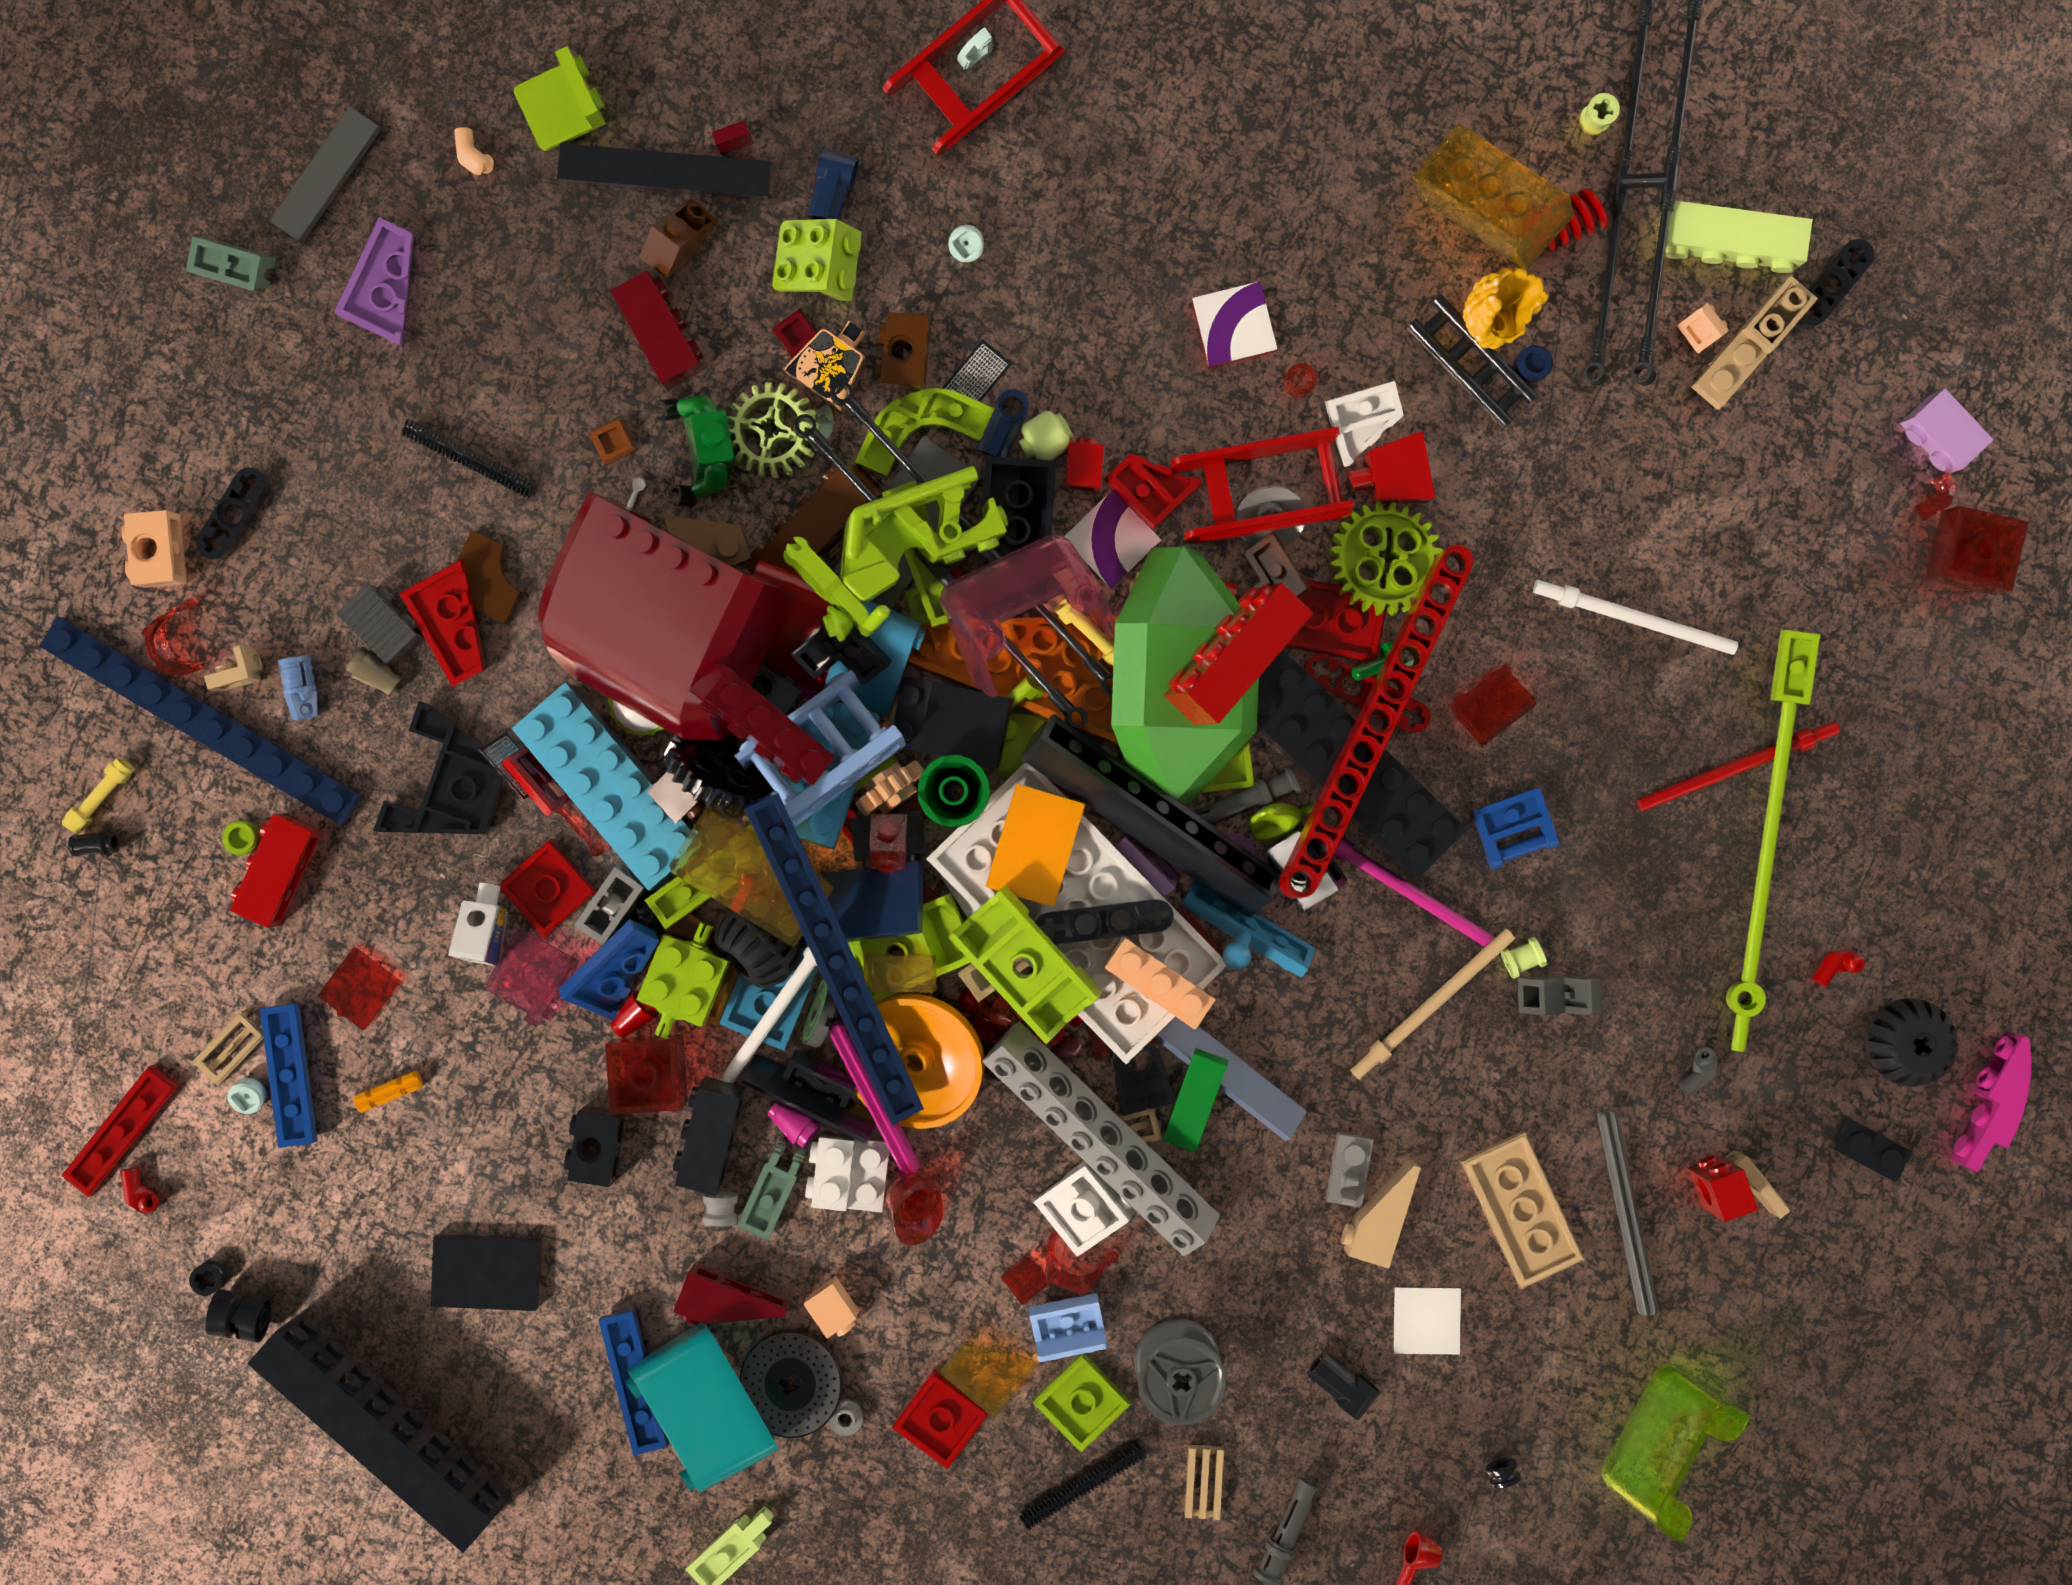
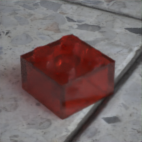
M1956 506L1941 511L1925 579L1990 595L2012 592L2029 522L1963 506Z
M683 1034L669 1035L668 1039L662 1038L661 1035L614 1038L605 1043L610 1115L682 1110L688 1104Z

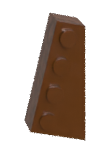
M857 464L847 465L878 499L883 496L882 492H885V490L861 466ZM836 466L831 467L820 479L823 485L815 493L812 491L808 492L797 503L796 506L799 510L791 519L788 516L776 525L773 529L776 535L768 544L763 541L751 552L750 557L753 560L745 568L751 574H754L759 561L762 560L798 574L792 566H789L784 561L783 553L784 550L786 551L787 543L790 545L796 544L793 537H802L816 554H826L841 541L842 535L839 532L843 528L845 529L851 512L856 507L869 501Z

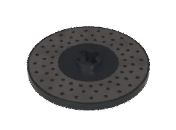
M798 1330L779 1331L759 1341L747 1354L739 1376L742 1386L772 1435L783 1438L804 1437L822 1428L836 1412L843 1392V1375L833 1351L818 1337ZM792 1375L795 1377L794 1383L799 1388L789 1392L787 1391V1384L783 1380H787Z

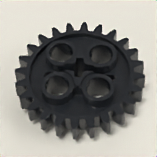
M674 735L664 752L665 758L663 763L668 765L666 772L674 774L673 782L684 785L681 791L692 792L694 794V801L700 799L706 801L707 808H711L712 805L717 806L722 814L728 809L734 817H737L739 812L748 817L743 808L744 805L774 792V789L755 764H752L747 769L742 767L734 756L740 752V746H735L732 738H729L727 741L683 740Z

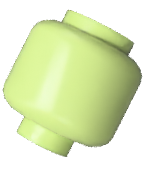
M1046 410L1022 425L1021 433L1024 438L1018 442L1028 459L1036 457L1037 460H1053L1068 451L1069 439L1073 437V434L1060 413L1054 415L1051 411Z

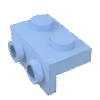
M1097 1293L1028 1307L1039 1362L1092 1353L1108 1347Z

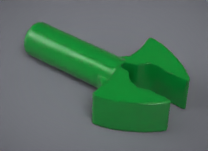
M1386 642L1380 645L1383 652L1381 658L1352 668V677L1359 681L1378 674L1394 642ZM1414 660L1405 662L1404 664L1411 667L1413 665Z

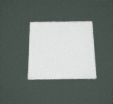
M1395 1287L1394 1354L1460 1355L1461 1288Z

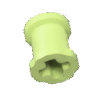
M1600 93L1594 96L1582 110L1579 117V123L1583 131L1589 135H1599L1601 132H1605L1619 115L1620 106L1618 100L1609 93ZM1597 110L1601 111L1600 117L1602 119L1598 118Z
M1535 937L1528 938V943L1508 950L1505 948L1501 951L1503 962L1513 979L1518 978L1519 973L1537 965L1540 967L1547 965L1545 954Z

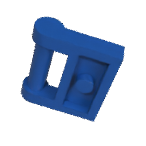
M1535 787L1471 810L1485 850V857L1491 870L1502 867L1506 861L1543 848L1550 850L1559 847V840L1540 787ZM1539 825L1540 835L1498 849L1495 840Z

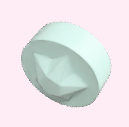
M964 224L952 231L949 237V250L954 258L961 262H971L981 255L984 248V239L979 229L975 226Z
M241 1078L232 1085L228 1091L227 1098L229 1104L236 1111L243 1114H252L262 1107L266 1101L267 1092L259 1081L253 1078Z

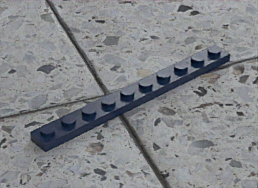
M56 617L39 646L340 826H346L363 797L360 793L64 617Z
M774 791L744 805L743 808L889 1121L893 1125L923 1110L924 1107L779 793Z

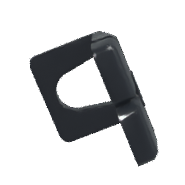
M1157 1043L1145 1045L1138 1052H1149L1150 1054L1148 1063L1141 1074L1129 1068L1116 1053L1112 1054L1117 1092H1120L1121 1097L1119 1104L1121 1114L1123 1115L1145 1111L1148 1105L1152 1108L1173 1104L1176 1101L1173 1087L1169 1086L1168 1083L1170 1078L1162 1061Z

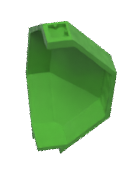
M1186 547L1151 548L1115 622L1111 726L1128 767L1181 804H1190L1257 732L1259 678L1219 724L1194 725L1163 696L1170 688L1168 682L1172 676L1180 669L1186 670L1194 661L1191 657L1193 652L1203 642L1207 641L1209 643L1217 634L1215 631L1217 624L1228 614L1233 615L1240 605L1200 551Z

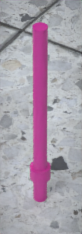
M1342 836L1333 856L1341 861H1350L1482 946L1486 947L1494 939V936L1355 849V844Z

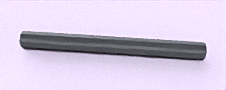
M1613 1109L1598 1112L1597 1117L1637 1310L1642 1316H1652L1658 1313L1659 1308L1617 1111Z

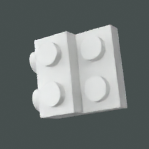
M821 1133L819 1141L812 1142L809 1163H815L816 1167L815 1176H808L805 1197L812 1198L811 1208L837 1211L855 1209L882 1213L890 1154L885 1141L870 1138L867 1143H863L846 1135Z
M1085 1161L1067 1172L1063 1179L1041 1193L1034 1200V1204L1077 1257L1128 1223L1136 1211Z

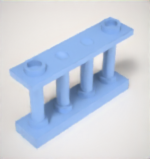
M852 670L846 674L839 673L826 684L827 688L787 716L800 728L813 721L841 758L839 761L840 765L830 772L824 771L813 786L811 785L801 794L799 792L794 793L774 765L763 759L753 750L756 745L749 739L740 746V752L734 755L744 769L755 764L774 791L779 793L794 828L906 745L903 735L895 725L888 729L885 727L881 728L855 695L853 690L860 684ZM840 699L870 736L869 743L859 751L857 749L852 750L824 713L825 710Z

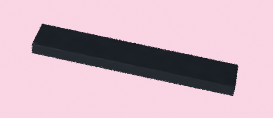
M560 143L557 179L560 182L769 199L772 164L770 161Z

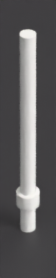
M1537 579L1533 587V593L1558 600L1559 605L1571 609L1577 606L1734 655L1738 648L1737 641L1580 593L1579 588L1565 584L1561 587Z
M809 947L803 952L804 959L719 1080L734 1083L815 966H817Z

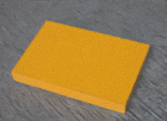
M1016 783L985 887L999 891L1004 885H1007L1017 897L1054 907L1085 804Z

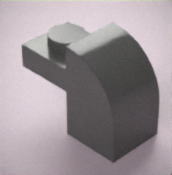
M1540 975L1518 978L1519 1013L1544 1016L1561 1013L1602 1014L1601 978L1583 977V975Z

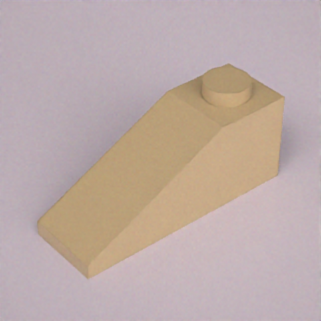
M1408 1159L1354 1215L1352 1223L1345 1225L1341 1244H1344V1250L1349 1257L1384 1268H1390L1421 1167L1415 1161Z

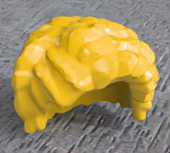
M1515 267L1513 270L1504 268L1497 273L1483 276L1479 282L1475 283L1473 291L1469 293L1467 301H1465L1462 317L1468 332L1475 338V342H1478L1480 347L1497 349L1504 343H1513L1516 338L1525 334L1526 325L1531 322L1532 315H1537L1542 309L1543 304L1547 302L1548 294L1544 292L1541 277H1535L1534 273L1527 275L1526 268Z

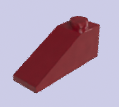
M694 1264L686 1276L673 1312L680 1314V1318L683 1321L693 1325H699L700 1322L703 1324H716L785 1317L791 1301Z

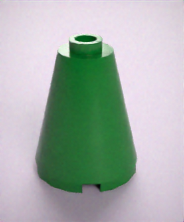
M946 755L934 760L921 773L918 783V801L924 813L934 822L947 827H961L975 821L986 809L990 797V785L986 773L978 763L962 755ZM956 785H961L964 788V795L960 799L954 798L951 794L952 788Z

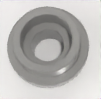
M847 1399L841 1400L836 1412L828 1421L829 1426L839 1435H852L862 1425L863 1412L856 1402ZM841 1414H848L852 1421L844 1424L839 1420V1416Z

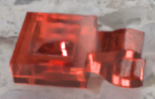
M1000 996L991 1007L980 1004L966 1019L973 1026L980 1040L995 1042L1010 1028L1012 1016L1007 1014L1011 1005Z

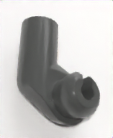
M1710 1047L1699 1048L1694 1055L1692 1073L1678 1082L1680 1088L1688 1097L1715 1079L1718 1057L1713 1049Z

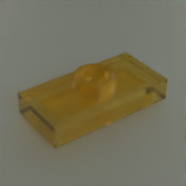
M866 954L864 955L865 982L870 991L934 993L936 991V955Z

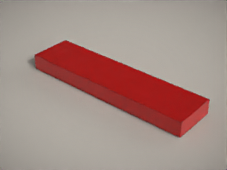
M154 1065L148 1066L61 1176L87 1197L93 1196L180 1086Z

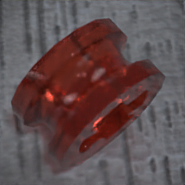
M1298 363L1290 367L1283 378L1286 392L1293 397L1299 398L1307 396L1317 383L1315 370L1305 363ZM1297 372H1303L1302 377L1308 376L1309 381L1305 383L1303 389L1296 388L1298 384L1293 385L1291 379L1296 376Z

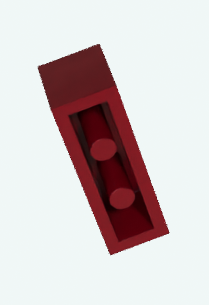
M646 270L610 290L660 383L667 390L704 370L699 360L704 358V355L695 339L693 338L688 341L682 329L686 328L687 324L677 308L671 310L665 298L669 297L670 294L660 277L654 279Z

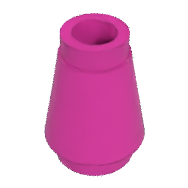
M776 1101L767 1113V1116L772 1119L794 1146L798 1144L805 1148L821 1128L815 1122L816 1119L779 1101Z

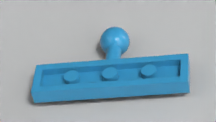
M1192 881L1181 906L1188 909L1195 916L1201 917L1218 927L1225 934L1236 938L1235 942L1229 943L1223 950V961L1227 967L1233 970H1241L1247 967L1251 961L1250 947L1255 952L1261 953L1276 962L1285 970L1291 971L1301 978L1310 967L1316 948L1258 913H1255L1250 918L1197 881Z

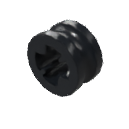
M207 1261L191 1272L189 1278L190 1287L198 1295L209 1296L225 1285L227 1273L224 1266L219 1262ZM210 1271L214 1275L211 1279L215 1278V1282L207 1286L203 1283L206 1278H201V1275Z
M1503 1458L1493 1461L1486 1466V1473L1492 1476L1489 1481L1492 1488H1507L1521 1480L1520 1473L1515 1471L1517 1468L1515 1459Z

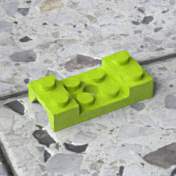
M1004 885L949 936V939L1042 1041L1047 1044L1085 1007L1098 1000L1103 991L1080 965L1075 967L1027 915L1030 912L1028 908L1007 885ZM1020 957L1028 958L1033 963V973L1024 975L1018 972L1015 967L1016 959Z
M952 893L923 905V933L847 942L875 1002L971 963L949 939V936L964 922ZM892 945L900 946L904 950L905 960L902 964H896L889 958V949Z

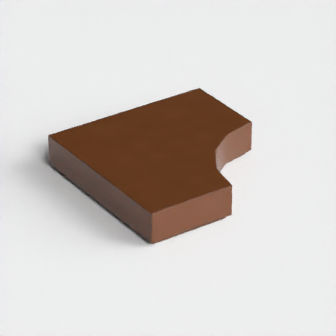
M471 530L456 562L465 560L474 609L508 625L523 593L512 586L505 574L503 558L506 546Z

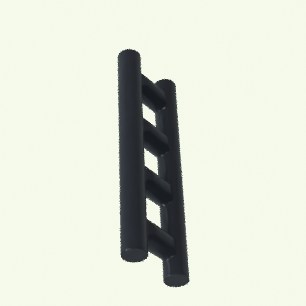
M1441 294L1431 304L1438 312L1424 326L1415 319L1406 329L1504 429L1514 420L1507 411L1521 397L1529 405L1539 394L1495 349L1482 348L1478 342H1475V338L1471 336L1466 328L1462 315ZM1447 322L1462 336L1449 351L1434 337ZM1472 347L1487 361L1473 376L1458 362ZM1496 372L1511 386L1498 401L1482 387Z

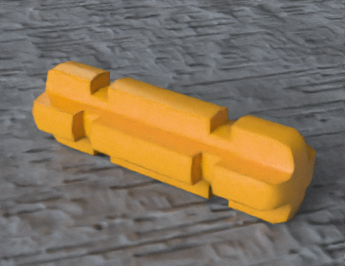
M413 1071L401 1076V1078L398 1077L370 1089V1091L367 1090L353 1097V1101L358 1112L363 1113L375 1108L376 1105L380 1106L406 1095V1092L409 1094L421 1089L423 1081L419 1072Z

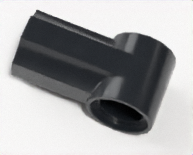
M1326 1350L1317 1355L1307 1371L1309 1378L1335 1398V1402L1358 1421L1381 1394L1379 1389L1359 1372L1353 1373Z

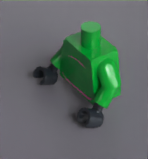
M696 396L679 400H658L655 405H663L665 410L664 416L658 417L659 421L678 420L681 416H684L683 420L694 482L692 485H673L671 492L680 494L679 500L674 502L673 505L691 507L696 504L697 498L705 497L722 489L727 484V479H730L734 455L725 410L717 411L713 400L707 396Z

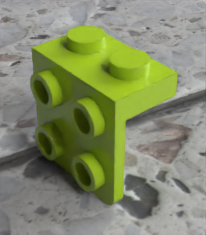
M568 46L555 51L560 63L559 66L518 84L514 88L517 101L538 146L543 151H550L560 146V143L565 144L606 124L600 111L605 108V105L596 87L590 89L585 79L590 76L587 66L581 55L574 57Z
M837 219L786 220L782 222L772 282L773 288L780 292H821L840 301H852L856 284V270L861 248L862 231Z

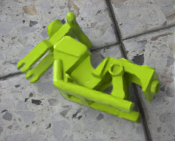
M973 465L856 507L851 512L845 525L840 579L809 547L804 538L793 537L796 544L790 545L787 543L786 551L784 550L783 553L786 564L792 566L821 598L832 605L827 607L828 615L823 616L824 625L830 637L836 636L840 642L844 641L853 625L866 637L871 636L879 629V626L889 617L890 609L886 605H880L868 615L863 605L897 583L900 577L898 563L906 550L917 548L929 562L935 563L944 560L945 565L964 559L966 557L964 552L977 547L979 553L1000 545L998 539H1001L1006 534L1005 527L1008 526V521L1001 506L997 507L994 497L988 499L983 505L982 518L978 525L962 532L958 524L960 504L964 497V491L971 489L970 483L978 480V475ZM936 501L939 508L937 532L935 533L928 525L927 520L923 521L913 509Z

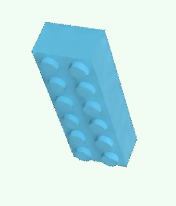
M565 682L511 728L648 891L660 889L711 845L687 817L675 824L647 793L657 782L656 779L576 685Z

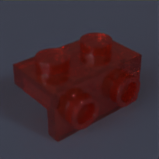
M1505 663L1499 669L1495 667L1489 670L1483 676L1481 682L1473 689H1466L1458 694L1451 705V709L1456 722L1482 748L1535 707L1536 700L1513 676L1512 668Z

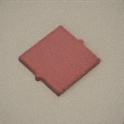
M353 947L317 997L335 1009L338 1017L344 1016L364 1031L400 984L401 980L382 967L380 960L374 961L357 947Z

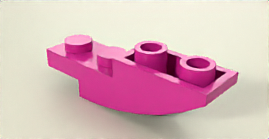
M2007 1031L2006 1035L2001 1037L1996 1043L1994 1056L1989 1065L1978 1074L1976 1079L1977 1085L1973 1091L1985 1100L1973 1111L1971 1116L1972 1122L1966 1133L1957 1139L1953 1149L1954 1154L1950 1160L1978 1173L1994 1144L2008 1149L2017 1132L2029 1093L2032 1058L2029 1038Z

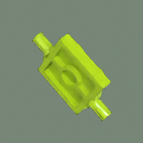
M699 922L700 924L693 940H682L667 933L662 935L636 999L654 1007L662 1014L657 1029L654 1032L657 1036L661 1035L662 1038L668 1039L675 1020H685L699 1027L705 1026L731 960L715 954L706 946L712 929H714V926L706 922Z

